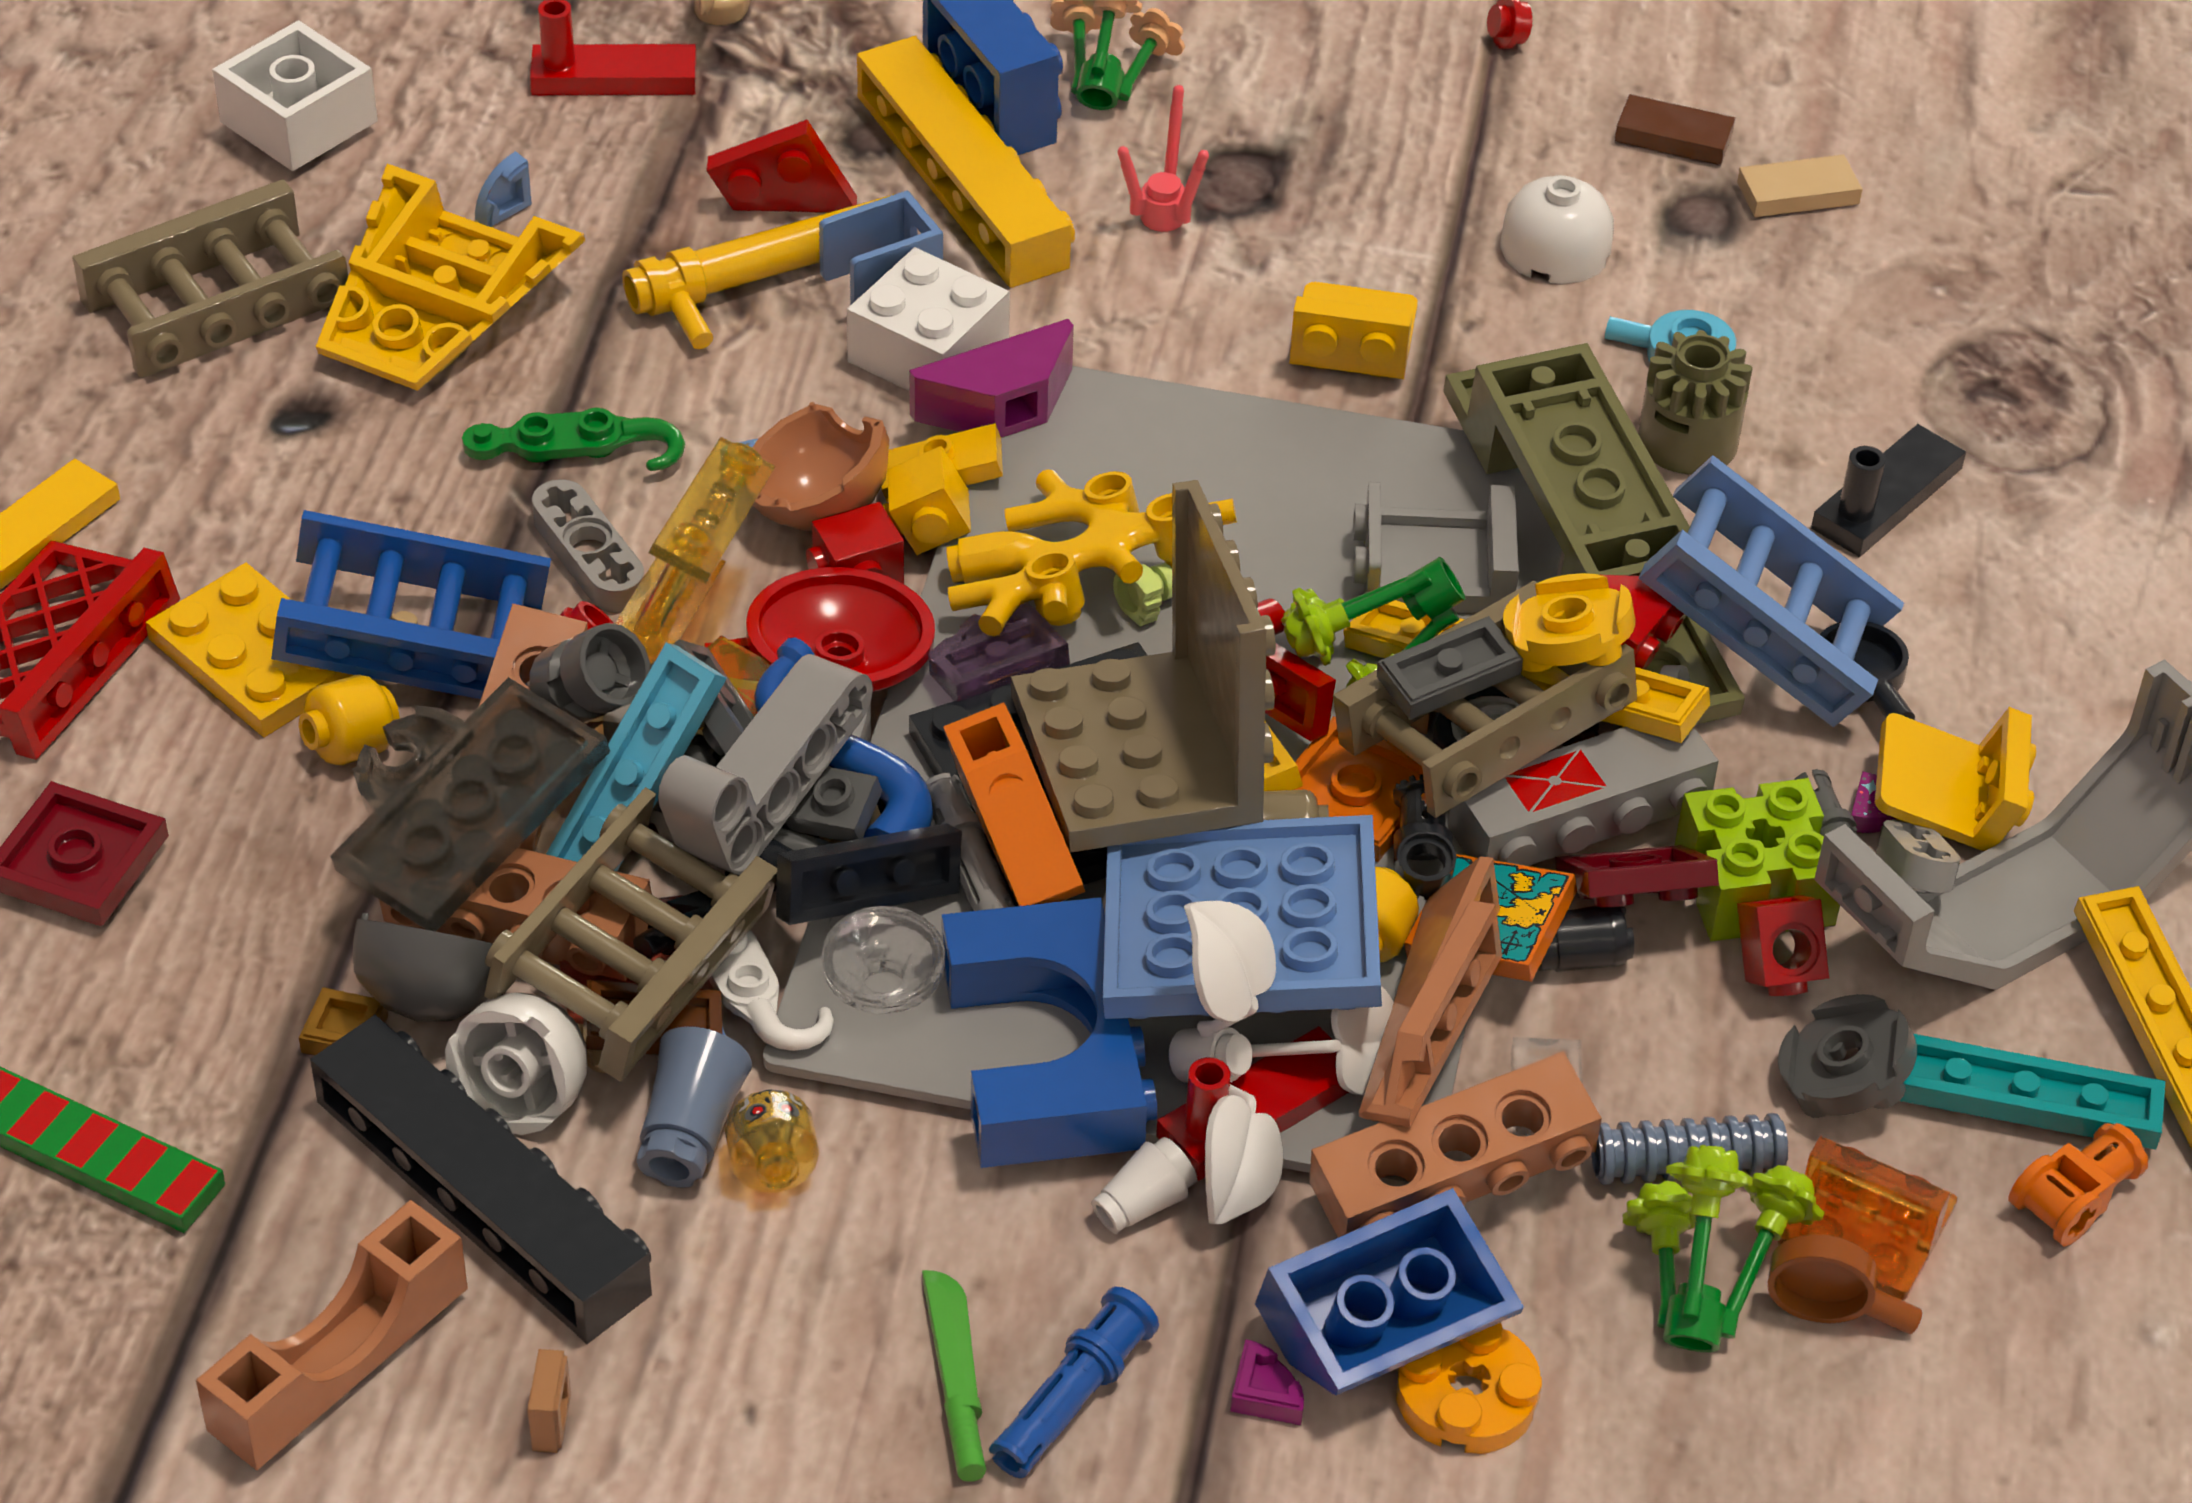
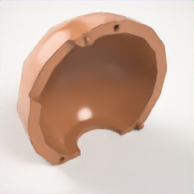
M814 402L809 403V406L781 419L764 433L749 451L743 461L739 479L746 497L768 519L802 531H812V521L872 504L886 480L889 437L882 420L865 416L862 419L864 430H858L841 420L832 408L818 405Z

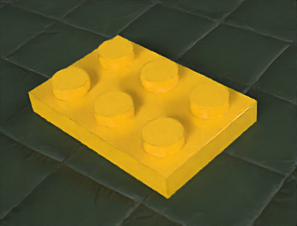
M245 562L146 621L148 638L153 644L265 738L304 713V704L311 690L321 684L354 675L271 659L281 598H290Z

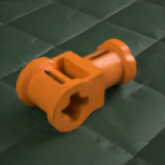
M2106 1123L2095 1132L2093 1142L2081 1151L2068 1142L2051 1156L2043 1155L2036 1159L2018 1177L2009 1193L2008 1201L2018 1210L2028 1208L2054 1230L2053 1238L2063 1247L2069 1246L2085 1234L2097 1217L2107 1211L2115 1186L2124 1179L2134 1180L2144 1174L2148 1168V1156L2143 1149L2140 1139L2129 1128L2120 1123Z

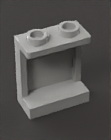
M1368 482L1366 504H1355L1353 518V540L1364 541V547L1355 546L1353 583L1365 584V593L1404 578L1438 557H1442L1449 565L1465 594L1466 600L1453 607L1456 613L1476 614L1516 591L1519 568L1515 486L1490 485L1487 511L1382 507L1381 482ZM1402 597L1396 600V601L1404 602L1403 599H1402Z

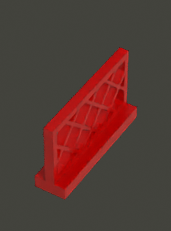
M51 540L0 594V643L4 642L6 648L0 651V671L10 668L12 676L0 679V699H4L0 704V736L10 738L16 755L37 760L148 636L146 621L175 605L180 600L164 552L143 548L131 560ZM59 564L78 569V571L44 581ZM113 580L105 590L93 593L91 586ZM84 589L85 596L50 607L49 599ZM41 602L42 610L8 620L17 609ZM79 618L69 629L57 633L55 625ZM45 628L48 629V636L17 646L13 644V638ZM42 658L33 669L20 672V664Z

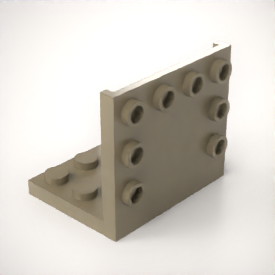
M1198 480L1172 483V652L1121 660L1106 659L1095 664L1062 669L1046 668L1034 673L1011 676V697L1070 853L1263 822L1264 763L1272 762L1274 757L1269 726L1265 723V710L1273 709L1275 704L1273 682L1269 671L1266 669V656L1275 654V633L1269 615L1260 616L1258 612L1257 593L1252 578H1243L1240 573V558L1235 541L1225 540L1223 536V521L1217 503H1208Z

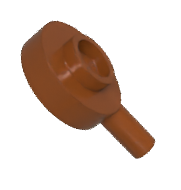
M1829 1235L1798 1236L1780 1244L1771 1256L1767 1283L1768 1292L1780 1308L1793 1316L1817 1323H1842L1854 1320L1865 1314L1909 1335L1916 1331L1922 1318V1310L1876 1288L1878 1271L1873 1258L1863 1248L1848 1240Z

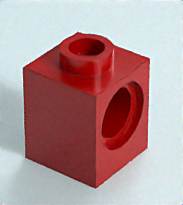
M1797 895L1737 903L1745 982L1768 987L1769 996H1790L1809 992L1808 981L1830 979L1821 899ZM1788 930L1794 939V951L1789 960L1779 965L1773 955V944L1780 933Z

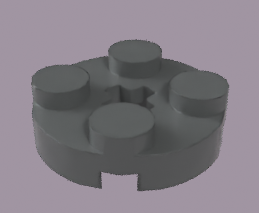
M1847 995L1824 1002L1811 1010L1815 1020L1807 1024L1800 1033L1794 1025L1785 1035L1778 1054L1779 1070L1789 1091L1798 1101L1803 1112L1812 1118H1821L1827 1115H1848L1872 1107L1885 1109L1895 1105L1905 1094L1906 1087L1904 1081L1911 1074L1917 1058V1042L1906 1017L1899 1009L1898 1012L1889 1009L1884 999L1874 995ZM1857 1048L1858 1053L1850 1059L1839 1061L1845 1058L1847 1050Z

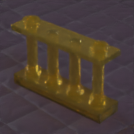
M720 437L652 544L648 553L656 558L615 624L624 626L638 637L646 649L650 665L655 662L665 643L674 644L677 640L682 639L726 561L721 559L776 467L763 460L761 455L748 445L732 443Z

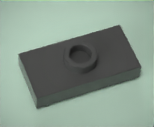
M1490 616L1378 661L1376 677L1408 719L1411 720L1520 675L1522 673L1523 658Z

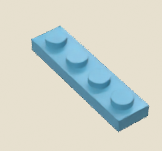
M665 643L546 854L578 862L600 838L601 828L611 811L618 804L628 807L645 787L656 793L654 808L658 801L659 786L664 773L676 758L684 755L727 677L679 646ZM622 862L616 867L614 871H618Z

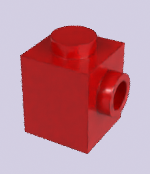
M881 502L812 521L813 547L806 550L808 569L825 567L857 568L888 576L904 584V540Z

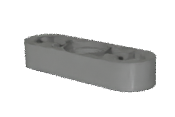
M562 479L548 481L540 485L532 496L534 525L593 604L599 609L610 613H623L638 607L643 602L646 594L643 564L584 488L573 481ZM571 512V520L566 522V515L564 513ZM583 540H597L604 544L600 549L590 552L579 551L573 547L576 543ZM611 569L613 579L607 580L606 571Z

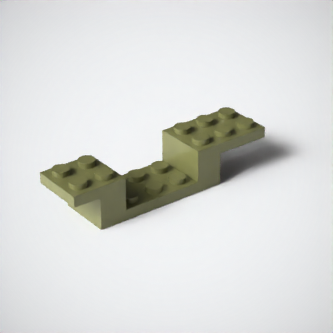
M1588 343L1477 365L1476 369L1446 375L1443 392L1486 474L1519 468L1565 555L1561 575L1590 573L1598 575L1640 576L1644 564L1682 529L1688 533L1690 528L1688 522ZM1686 615L1669 643L1666 644L1658 639L1661 645L1646 670L1660 674L1664 665H1685L1688 669L1691 683L1709 687L1710 706L1696 725L1741 715L1745 697L1710 633Z

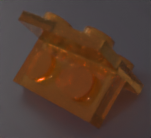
M1820 1136L1809 1154L1805 1175L1812 1180L1816 1204L1824 1211V1217L1821 1221H1813L1811 1225L1802 1223L1787 1224L1781 1239L1777 1241L1778 1245L1791 1238L1803 1235H1829L1848 1240L1863 1248L1873 1258L1878 1271L1876 1288L1896 1298L1906 1300L1955 1210L1957 1196L1931 1184L1920 1176L1907 1174L1868 1157L1855 1148L1843 1146Z

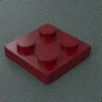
M51 781L0 847V893L102 927L168 838L166 818Z
M1682 845L1555 857L1556 871L1575 874L1578 898L1594 899V905L1597 907L1634 904V894L1658 893V898L1662 901L1690 900L1698 898V888L1719 886L1717 859Z

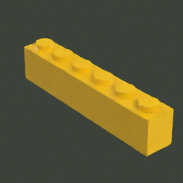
M916 35L857 53V97L1008 287L1013 288L1069 269L1071 243L1075 241V230L1071 218L1065 211H1060L1051 201L1042 182L1038 178L1033 179L1023 167L1015 149L1011 146L1007 147L1000 139L990 119L977 111L969 101L964 87L961 84H955L949 77L939 57L935 53L931 54Z

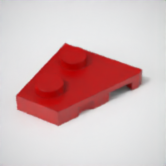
M808 119L707 157L706 171L733 211L829 213L857 205L856 193Z

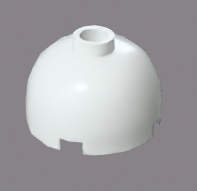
M1569 176L1542 177L1527 183L1509 202L1504 216L1500 249L1506 262L1520 274L1531 278V272L1535 270L1539 273L1550 274L1548 283L1569 284L1583 282L1598 275L1605 268L1606 258L1611 255L1614 217L1604 196L1592 185Z
M510 993L495 999H489L479 1005L459 1023L456 1033L449 1038L445 1048L446 1068L460 1080L467 1095L484 1110L487 1108L496 1110L505 1119L511 1132L518 1135L543 1131L572 1105L579 1095L587 1075L586 1042L578 1024L563 1007L544 996L528 993Z

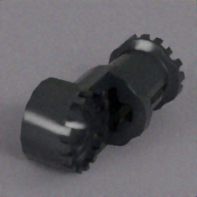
M1423 774L1419 775V780H1416L1414 775L1409 776V781L1406 779L1401 780L1400 784L1396 783L1395 789H1393L1394 803L1400 807V828L1394 834V871L1410 885L1417 899L1419 896H1423L1424 900H1427L1440 887L1453 878L1457 856L1453 846L1452 832L1446 827V812L1435 818L1427 812L1425 801H1421V795L1425 793ZM1438 858L1443 864V869L1435 875L1423 876L1412 871L1407 861L1409 859L1427 861Z

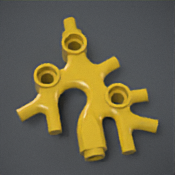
M1047 469L1039 473L1036 478V487L1046 499L1036 503L1005 508L1004 512L1008 531L958 539V545L946 548L948 567L953 583L965 582V584L948 587L951 610L958 611L988 605L978 621L982 632L989 636L999 635L1016 609L1021 604L1034 600L1038 615L1045 618L1048 624L1063 626L1074 622L1080 617L1081 608L1085 603L1079 572L1092 567H1105L1114 571L1124 583H1134L1142 576L1143 567L1131 553L1140 547L1154 543L1157 556L1172 567V493L1157 497L1149 503L1146 512L1140 513L1132 479L1124 472L1112 471L1099 474L1091 478L1085 484L1084 489H1077L1067 485L1055 471ZM1233 498L1209 503H1217L1219 506L1223 525L1237 523ZM1060 522H1079L1088 526L1082 534L1075 538L1059 542L1044 541L1026 533L1014 532Z

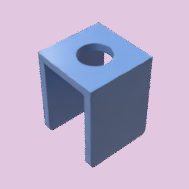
M908 190L824 218L819 223L820 275L825 281H830L850 274V306L914 247L943 260V232Z

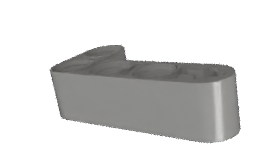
M807 654L796 662L716 767L690 756L683 755L676 758L664 773L658 794L659 805L675 845L701 861L730 873L741 875L756 856L760 857L863 720L870 706L873 692L872 681L869 676L816 655Z

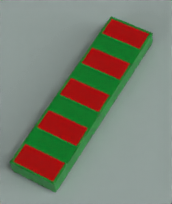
M0 1066L1 1148L184 1234L226 1185L223 1169Z

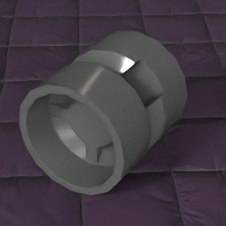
M605 623L588 629L571 639L564 640L541 652L535 658L530 670V690L536 706L546 718L560 726L576 727L631 704L650 671V660L644 645L633 632L622 625Z

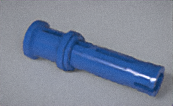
M1111 1287L1102 1296V1309L1085 1329H1076L1071 1333L1066 1341L1064 1350L1066 1356L1060 1362L1061 1364L1044 1381L1020 1410L1017 1417L989 1447V1453L994 1454L992 1459L1003 1471L1015 1478L1022 1479L1027 1477L1041 1455L1080 1411L1082 1405L1100 1385L1105 1386L1117 1381L1125 1369L1123 1361L1140 1340L1146 1341L1155 1335L1160 1326L1158 1317L1143 1298L1124 1287Z

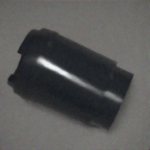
M1591 906L1568 910L1538 970L1565 972L1617 967L1627 963V960L1632 959L1634 956L1633 927L1627 928L1625 914H1627L1626 907Z

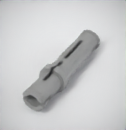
M949 773L938 774L930 778L925 783L932 798L935 825L948 823L962 831L960 882L974 911L1016 907L999 866L989 849L984 829L966 798L961 780L955 774L951 777Z

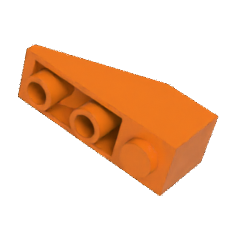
M1000 703L943 726L958 775L1018 906L1062 902L1084 893L1085 889L1026 747L1005 703Z

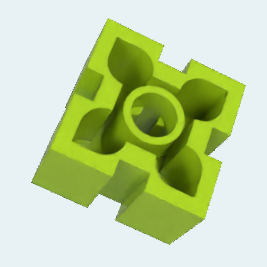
M1809 778L1759 784L1757 796L1742 798L1736 793L1734 787L1684 793L1674 846H1685L1717 859L1719 886L1700 887L1698 889V898L1696 899V905L1710 942L1741 938L1737 903L1797 895L1821 899L1824 927L1836 925L1840 904L1814 880L1824 838L1820 834L1824 814Z

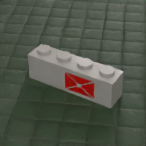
M1625 726L1545 753L1472 796L1470 799L1450 809L1448 828L1467 856L1477 858L1480 856L1489 857L1495 861L1531 866L1564 853L1579 852L1591 844L1623 833H1635L1647 825L1679 815L1684 793L1713 790L1719 760L1694 727L1683 742L1678 743Z

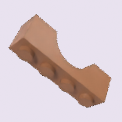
M410 1199L358 1243L352 1267L342 1287L329 1305L310 1324L292 1336L274 1342L261 1341L250 1334L196 1379L206 1431L256 1471L259 1470L468 1289L462 1238Z

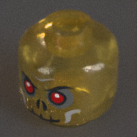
M764 1090L745 1097L728 1114L725 1136L733 1173L745 1186L758 1192L778 1193L793 1189L805 1182L816 1169L820 1150L811 1110L800 1097L787 1091Z

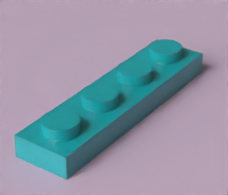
M1914 1034L1917 1042V1058L1911 1074L1904 1081L1906 1091L1900 1100L1901 1102L2094 1138L2095 1132L2104 1124L2120 1123L2129 1128L2140 1139L2144 1148L2157 1149L2163 1125L2166 1082L2164 1080Z

